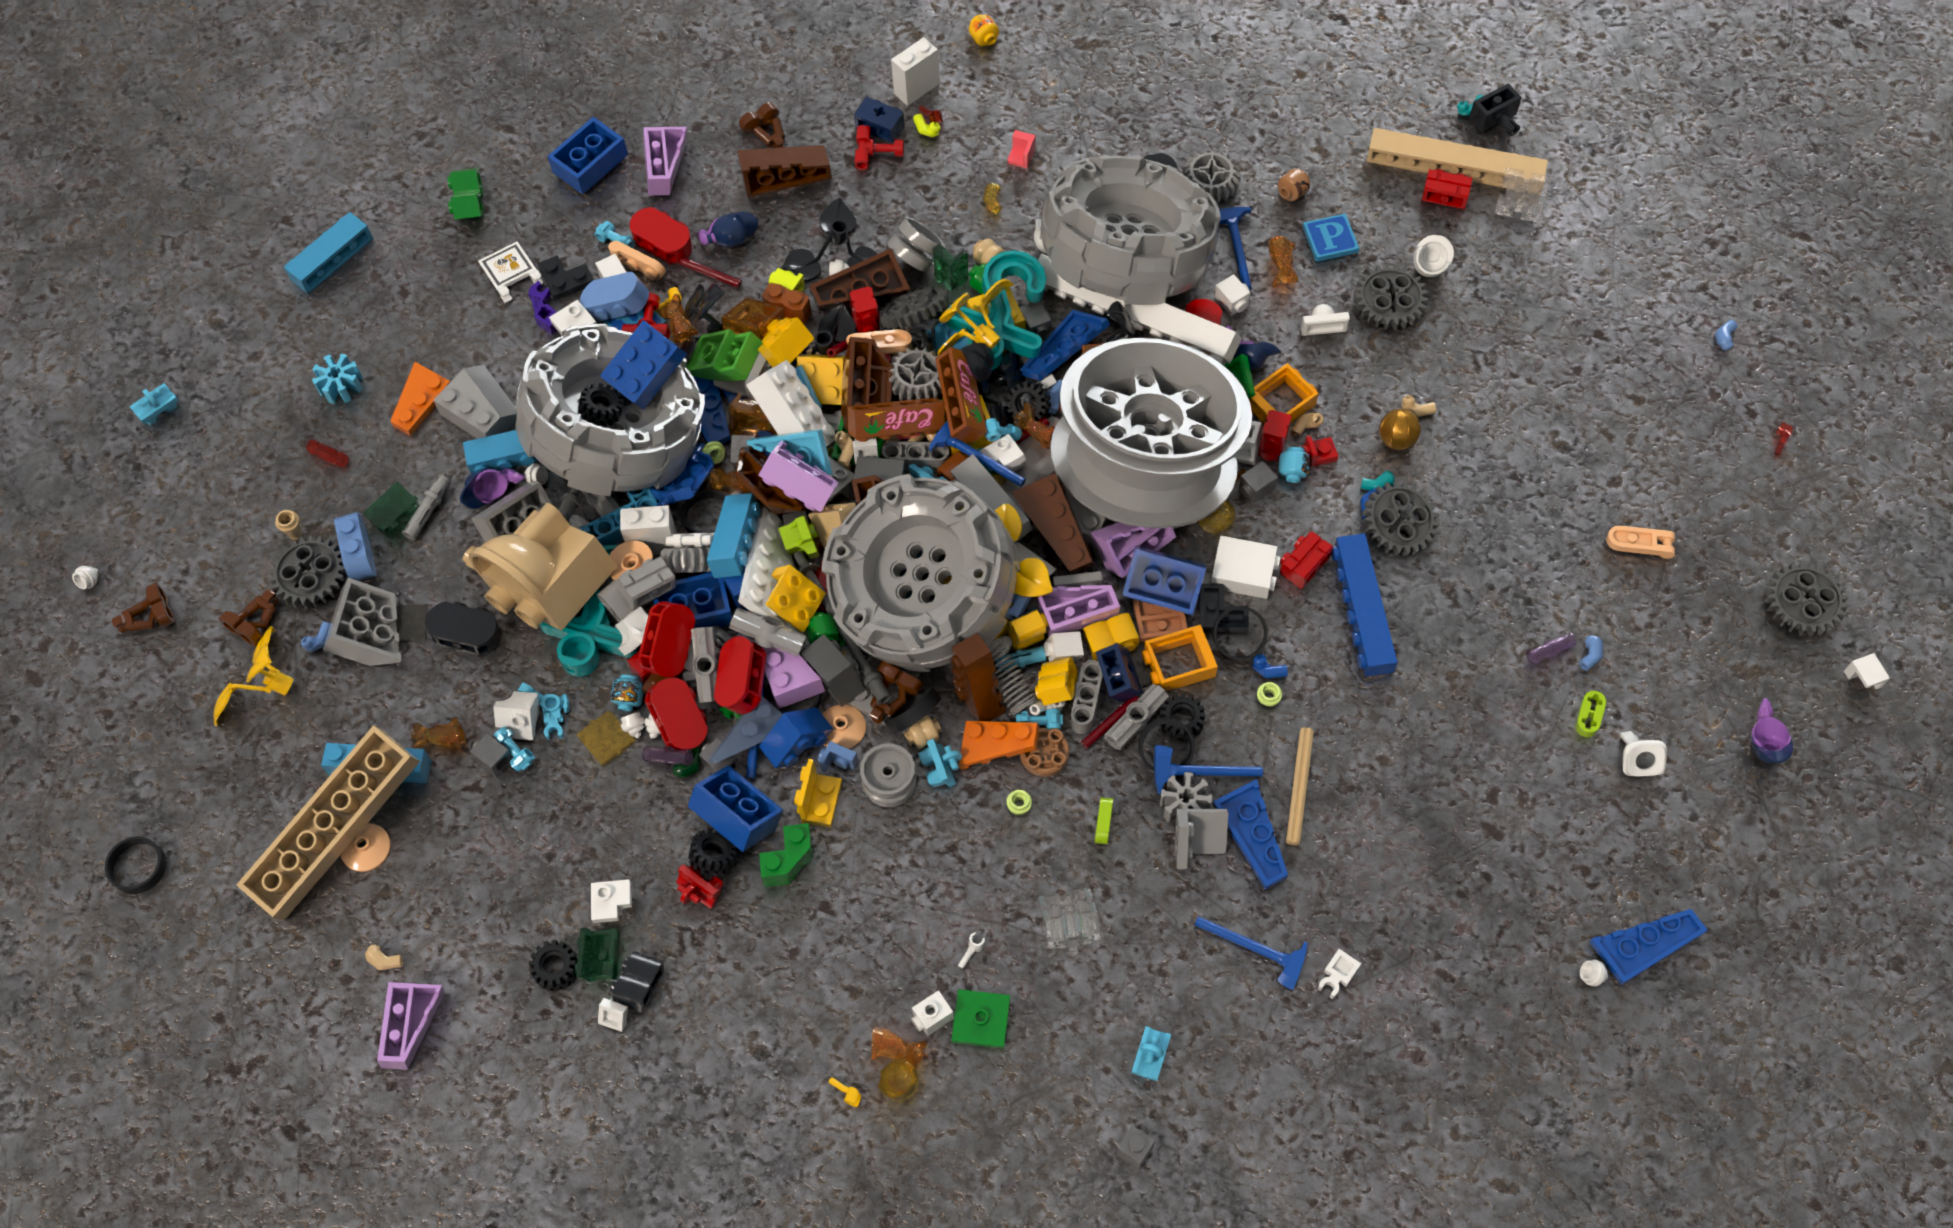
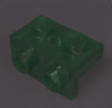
M940 243L933 248L935 278L940 283L943 282L951 291L958 286L964 285L969 278L968 254L962 251L954 257Z
M397 481L363 512V515L382 534L387 530L392 532L400 525L399 519L403 515L410 516L418 508L416 505L418 498L415 495L412 496Z
M586 927L580 928V936L577 940L579 949L578 962L575 965V972L579 980L592 985L610 983L617 978L620 945L619 930L615 928L591 931Z

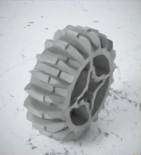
M1212 149L1210 153H1207L1205 150L1201 154L1195 152V155L1189 157L1187 163L1183 166L1182 174L1192 182H1196L1206 192H1209L1218 204L1221 199L1227 201L1229 196L1233 197L1235 191L1239 188L1241 179L1239 165H1236L1235 159H1230L1229 154L1222 155V151L1214 153Z
M916 346L911 351L907 347L905 353L899 351L897 357H892L891 365L893 369L890 370L892 377L889 378V381L892 382L893 395H899L900 401L904 399L937 398L938 394L942 395L935 360L938 356H936L934 350L928 352L926 347L923 350H919Z
M710 547L668 548L661 551V557L672 573L711 571L706 561Z

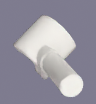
M976 932L970 935L969 948L958 964L962 969L975 952H980L984 947L985 938L979 944L973 942Z

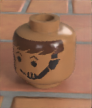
M1291 169L1279 179L1278 191L1284 199L1295 202L1310 189L1309 176L1302 170Z

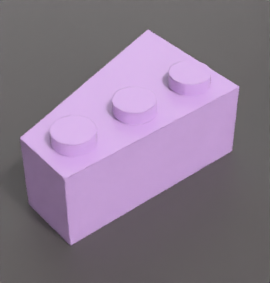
M643 127L648 196L671 194L686 146L687 127Z
M781 440L769 455L758 476L762 477L766 484L782 489L786 496L792 499L797 498L804 502L805 507L821 513L837 487L838 482L817 466L811 467L802 461L804 456L800 453H797L796 456L785 449L787 444Z
M1120 522L1090 532L1106 570L1121 578L1128 574L1136 545L1159 551L1176 538L1172 527L1145 528Z
M1112 585L1057 586V588H1053L1052 593L1034 597L1039 613H1043L1047 619L1048 626L1046 631L1048 636L1052 633L1074 632L1090 624L1106 621L1111 617L1119 615L1120 605Z
M763 647L767 653L765 673L779 709L825 692L821 678L800 655L796 657L775 647Z
M388 982L377 1059L380 1068L408 1070L445 995L442 985Z

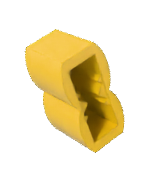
M1034 610L1009 621L1007 635L1011 637L1013 641L1012 646L1015 651L1022 650L1044 640V634L1048 626L1047 619L1043 613L1039 614L1038 610Z
M1129 613L1119 614L1106 621H1099L1083 628V636L1093 660H1098L1095 652L1115 643H1119L1129 649V652L1139 645V636Z
M1072 657L1043 663L1041 670L1038 672V685L1035 686L1038 700H1041L1045 706L1073 699L1078 670Z

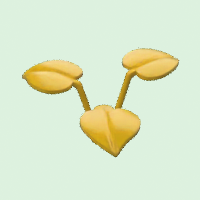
M1001 279L981 298L978 307L987 323L986 326L983 323L977 326L960 310L970 298L968 293L956 299L951 308H948L940 316L939 321L941 323L948 322L955 313H958L975 329L973 333L976 336L968 333L967 329L963 328L941 346L937 355L942 354L950 347H954L962 336H966L976 343H984L993 349L1001 338L993 330L995 327L991 323L985 307L1004 289L1014 286L1013 283L1008 279Z
M1003 504L995 511L1010 532L1014 542H1016L1022 532L1020 516L1011 505ZM1027 558L1020 562V571L1017 572L1014 593L1023 597H1039L1053 592L1048 569L1040 559ZM952 576L948 577L945 580L944 584H948L951 581Z
M270 626L258 642L252 658L253 666L250 668L246 678V682L249 683L255 675L261 673L265 675L262 683L266 687L229 683L221 692L215 704L213 716L215 726L218 727V717L227 705L231 694L236 689L265 691L269 694L273 690L284 696L289 691L293 678L281 673L280 670L270 665L272 661L268 654V643L271 634L276 631L274 627ZM267 667L269 669L268 672L263 670V668Z

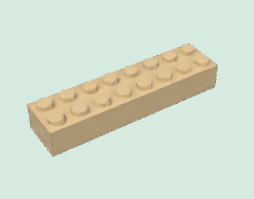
M373 725L236 886L273 918L285 920L420 761L385 731Z

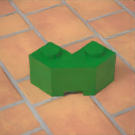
M479 167L450 172V176L447 177L450 190L453 189L454 193L450 198L451 201H448L450 214H454V219L482 216L484 214V206L481 203L480 196H483V187Z
M809 823L783 826L785 850L759 853L761 879L764 887L790 885L805 864L807 865L813 859L812 834Z

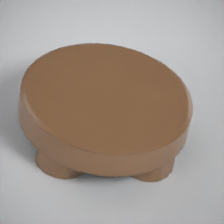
M1039 728L1036 750L1020 754L1021 762L1026 770L1034 775L1041 777L1053 776L1062 771L1069 760V744L1059 729Z

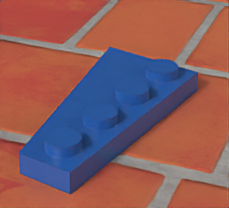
M1072 310L1041 345L1039 356L1030 358L1020 369L1022 375L1041 381L1110 326L1108 319Z
M693 376L699 392L704 394L705 400L700 433L706 443L717 441L723 444L730 441V433L719 389L714 386V380Z
M1257 779L1213 801L1212 805L1215 809L1228 810V831L1264 889L1266 890L1287 879L1288 873L1279 845L1275 840L1274 830L1269 821Z
M1688 909L1662 917L1656 921L1638 924L1636 927L1626 930L1621 929L1609 935L1591 938L1589 943L1618 982L1623 985L1699 938L1708 930L1694 911Z

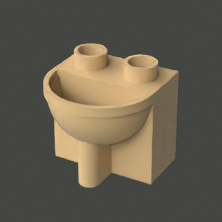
M546 503L539 512L534 510L513 534L494 537L480 547L474 548L469 554L470 563L490 587L484 595L486 600L504 614L515 608L514 611L517 616L535 629L544 622L562 631L617 568L615 562L595 536L570 526L560 511L550 503Z

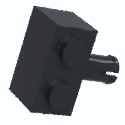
M1508 83L1475 100L1469 119L1481 132L1500 124L1509 136H1513V134L1515 135L1520 130V126L1511 117L1517 115L1522 97Z

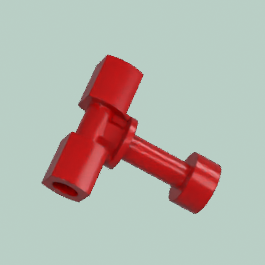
M857 126L856 140L859 147L855 150V169H868L869 156L873 157L874 152H894L895 157H904V139H895L894 144L874 143V139H870V126Z
M649 293V298L643 307L645 309L644 318L640 319L638 324H623L622 331L633 333L644 320L669 339L670 329L668 324H656L652 320L654 311L659 308L660 297L654 293Z

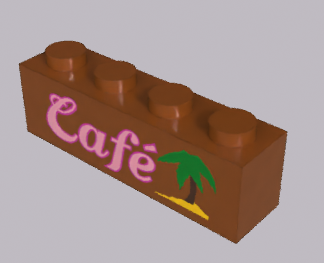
M950 347L935 358L950 435L955 439L972 444L987 433L977 382L970 371L967 359L962 351Z
M936 397L847 406L848 434L860 442H866L872 437L891 439L893 435L899 434L903 437H911L917 432L935 434L936 430H940L944 425V402Z

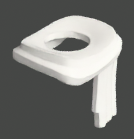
M1632 731L1620 733V737L1627 744L1623 751L1622 769L1624 774L1639 777L1655 776L1664 773L1667 760L1665 743L1659 740L1639 741L1637 735ZM1642 752H1651L1655 757L1653 765L1647 769H1641L1636 766V758Z

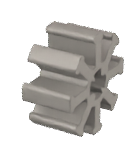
M1184 773L1183 787L1175 780L1174 775L1168 779L1167 791L1162 789L1160 806L1168 805L1165 806L1163 816L1167 822H1170L1171 818L1176 815L1177 809H1210L1212 795L1204 796L1208 788V783L1204 779H1201V782L1194 788L1190 787L1193 773ZM1183 798L1189 799L1188 803H1184Z

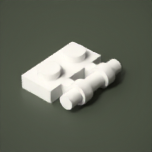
M714 533L672 534L673 536L666 537V545L675 546V548L710 547Z

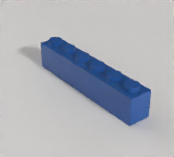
M1364 533L1337 537L1332 551L1333 561H1337V579L1343 585L1341 592L1343 603H1347L1349 609L1347 610V621L1349 625L1353 626L1354 647L1358 646V666L1360 669L1363 668L1365 677L1394 673L1398 662L1366 535Z

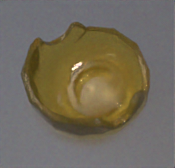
M1226 500L1215 512L1198 520V524L1203 530L1212 534H1217L1224 529L1228 530L1236 518L1235 508L1229 500Z
M902 1059L891 1061L880 1071V1081L877 1084L878 1089L889 1099L895 1101L908 1100L915 1094L919 1086L918 1070L909 1061Z

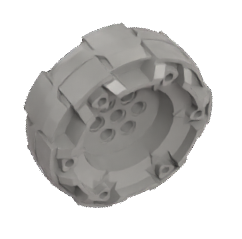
M1105 155L1089 157L1065 166L1061 177L1049 191L1041 219L1040 239H1042L1044 249L1051 259L1050 268L1078 289L1083 287L1093 292L1123 300L1125 304H1163L1166 297L1178 295L1192 287L1199 288L1202 285L1216 250L1218 226L1221 216L1218 205L1211 194L1206 192L1196 182H1192L1186 176L1179 173L1172 166L1147 160L1139 156L1110 157Z
M585 324L566 328L564 336L550 341L538 349V351L532 350L524 365L516 397V432L520 444L528 457H535L546 468L567 479V486L583 492L611 496L612 491H634L652 486L660 489L675 480L686 468L688 458L695 450L701 431L705 403L704 394L699 392L696 381L686 368L687 360L685 358L644 410L622 394L624 402L619 421L617 423L614 422L612 426L609 423L607 427H603L602 424L598 426L595 425V422L590 423L587 422V419L583 420L581 418L582 414L578 412L581 392L586 386L590 387L594 383L596 387H598L599 383H603V387H606L607 384L610 385L600 375L633 333L618 330L616 327L608 326L607 324ZM594 403L600 407H607L602 403Z
M910 474L885 480L868 489L867 497L849 513L841 526L833 528L828 538L822 561V572L826 575L828 596L834 613L833 618L840 628L860 648L873 657L897 668L918 672H929L930 668L951 664L952 647L977 632L988 646L1008 621L1005 616L1011 606L1016 587L1017 572L1020 571V561L1014 540L1002 519L984 499L958 481L952 482L925 477L914 478ZM923 551L922 556L916 559L917 554ZM946 554L945 559L942 562H938L939 558ZM907 569L906 573L900 577V573ZM929 572L928 578L922 581L923 575ZM952 576L951 581L948 584H944L945 580ZM913 591L911 597L905 599L907 593ZM935 595L934 600L928 603L929 597Z

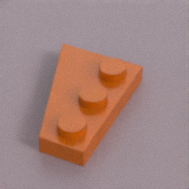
M414 362L390 420L392 426L411 436L436 406L433 400L450 381Z
M966 721L961 747L962 759L958 765L960 770L967 769L970 765L977 763H989L995 758L1003 756L1008 758L1036 750L1040 728L1038 723Z

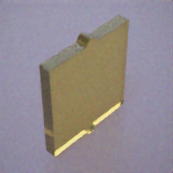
M609 710L595 721L591 720L587 727L576 734L602 766L614 757L621 756V752L635 742L629 733L622 731L620 722Z

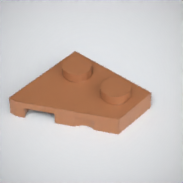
M1132 598L1140 643L1187 629L1185 613Z

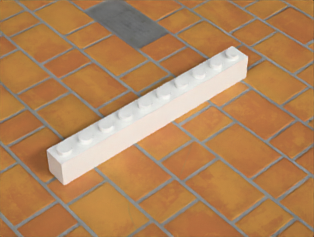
M1041 253L1038 259L1044 267L1046 275L1045 292L1050 289L1059 298L1066 300V297L1072 298L1073 303L1081 307L1089 305L1092 307L1091 310L1101 315H1104L1105 312L1107 313L1112 303L1119 301L1129 313L1135 329L1142 331L1145 328L1150 330L1149 334L1156 338L1162 339L1164 336L1169 338V341L1194 348L1208 354L1220 364L1222 361L1231 363L1242 340L1240 335L1233 330L1166 303L1154 305L1125 304L1123 300L1093 292L1083 287L1078 289L1063 280L1050 268L1051 259L1047 255Z

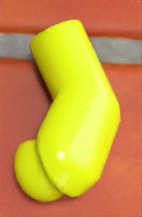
M916 114L913 117V121L920 134L932 138L939 135L941 127L937 122L935 125L934 122L928 125L922 114Z

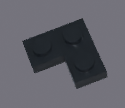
M558 255L537 263L554 301L585 289L594 280L586 263L568 271H565Z
M1202 584L1199 592V625L1201 624L1203 631H1213L1214 623L1218 616L1228 608L1235 607L1224 606V584ZM1236 609L1228 612L1220 620L1217 631L1248 632L1249 610Z

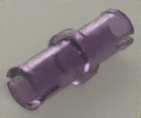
M1568 632L1554 640H1545L1542 645L1526 651L1527 659L1532 665H1535L1549 657L1555 658L1559 656L1560 652L1575 647L1577 645L1576 638L1571 632Z
M646 746L642 752V759L644 762H658L664 766H671L672 764L689 766L693 761V753L691 750L674 749L672 746H664L663 748Z

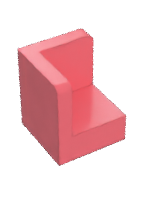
M1018 130L1014 131L1012 150L1007 159L1008 164L1028 168L1036 149V135Z

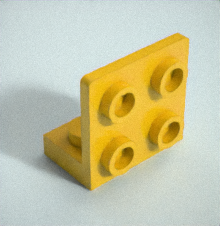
M790 564L775 568L771 577L778 582L769 596L766 606L799 632H804L809 625L810 618L814 616L826 593Z
M808 759L807 767L803 766L801 770L800 781H803L801 790L797 789L794 804L797 805V814H800L802 823L832 828L842 786V778L817 774L814 760Z

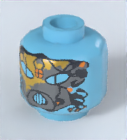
M1288 447L1286 451L1280 454L1278 472L1280 476L1286 478L1287 482L1299 483L1300 479L1306 478L1309 475L1310 456L1303 448Z
M620 675V678L613 681L611 701L618 705V710L631 712L633 707L642 705L644 695L642 687L644 683L639 681L640 677Z

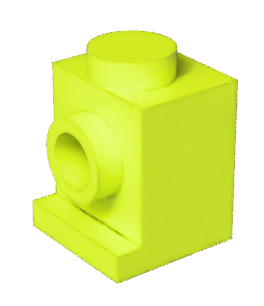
M777 268L769 277V283L780 284L788 290L803 292L805 289L804 276L801 273L796 276L791 271Z

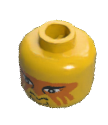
M977 15L970 22L969 33L979 46H990L996 42L999 36V28L989 15Z

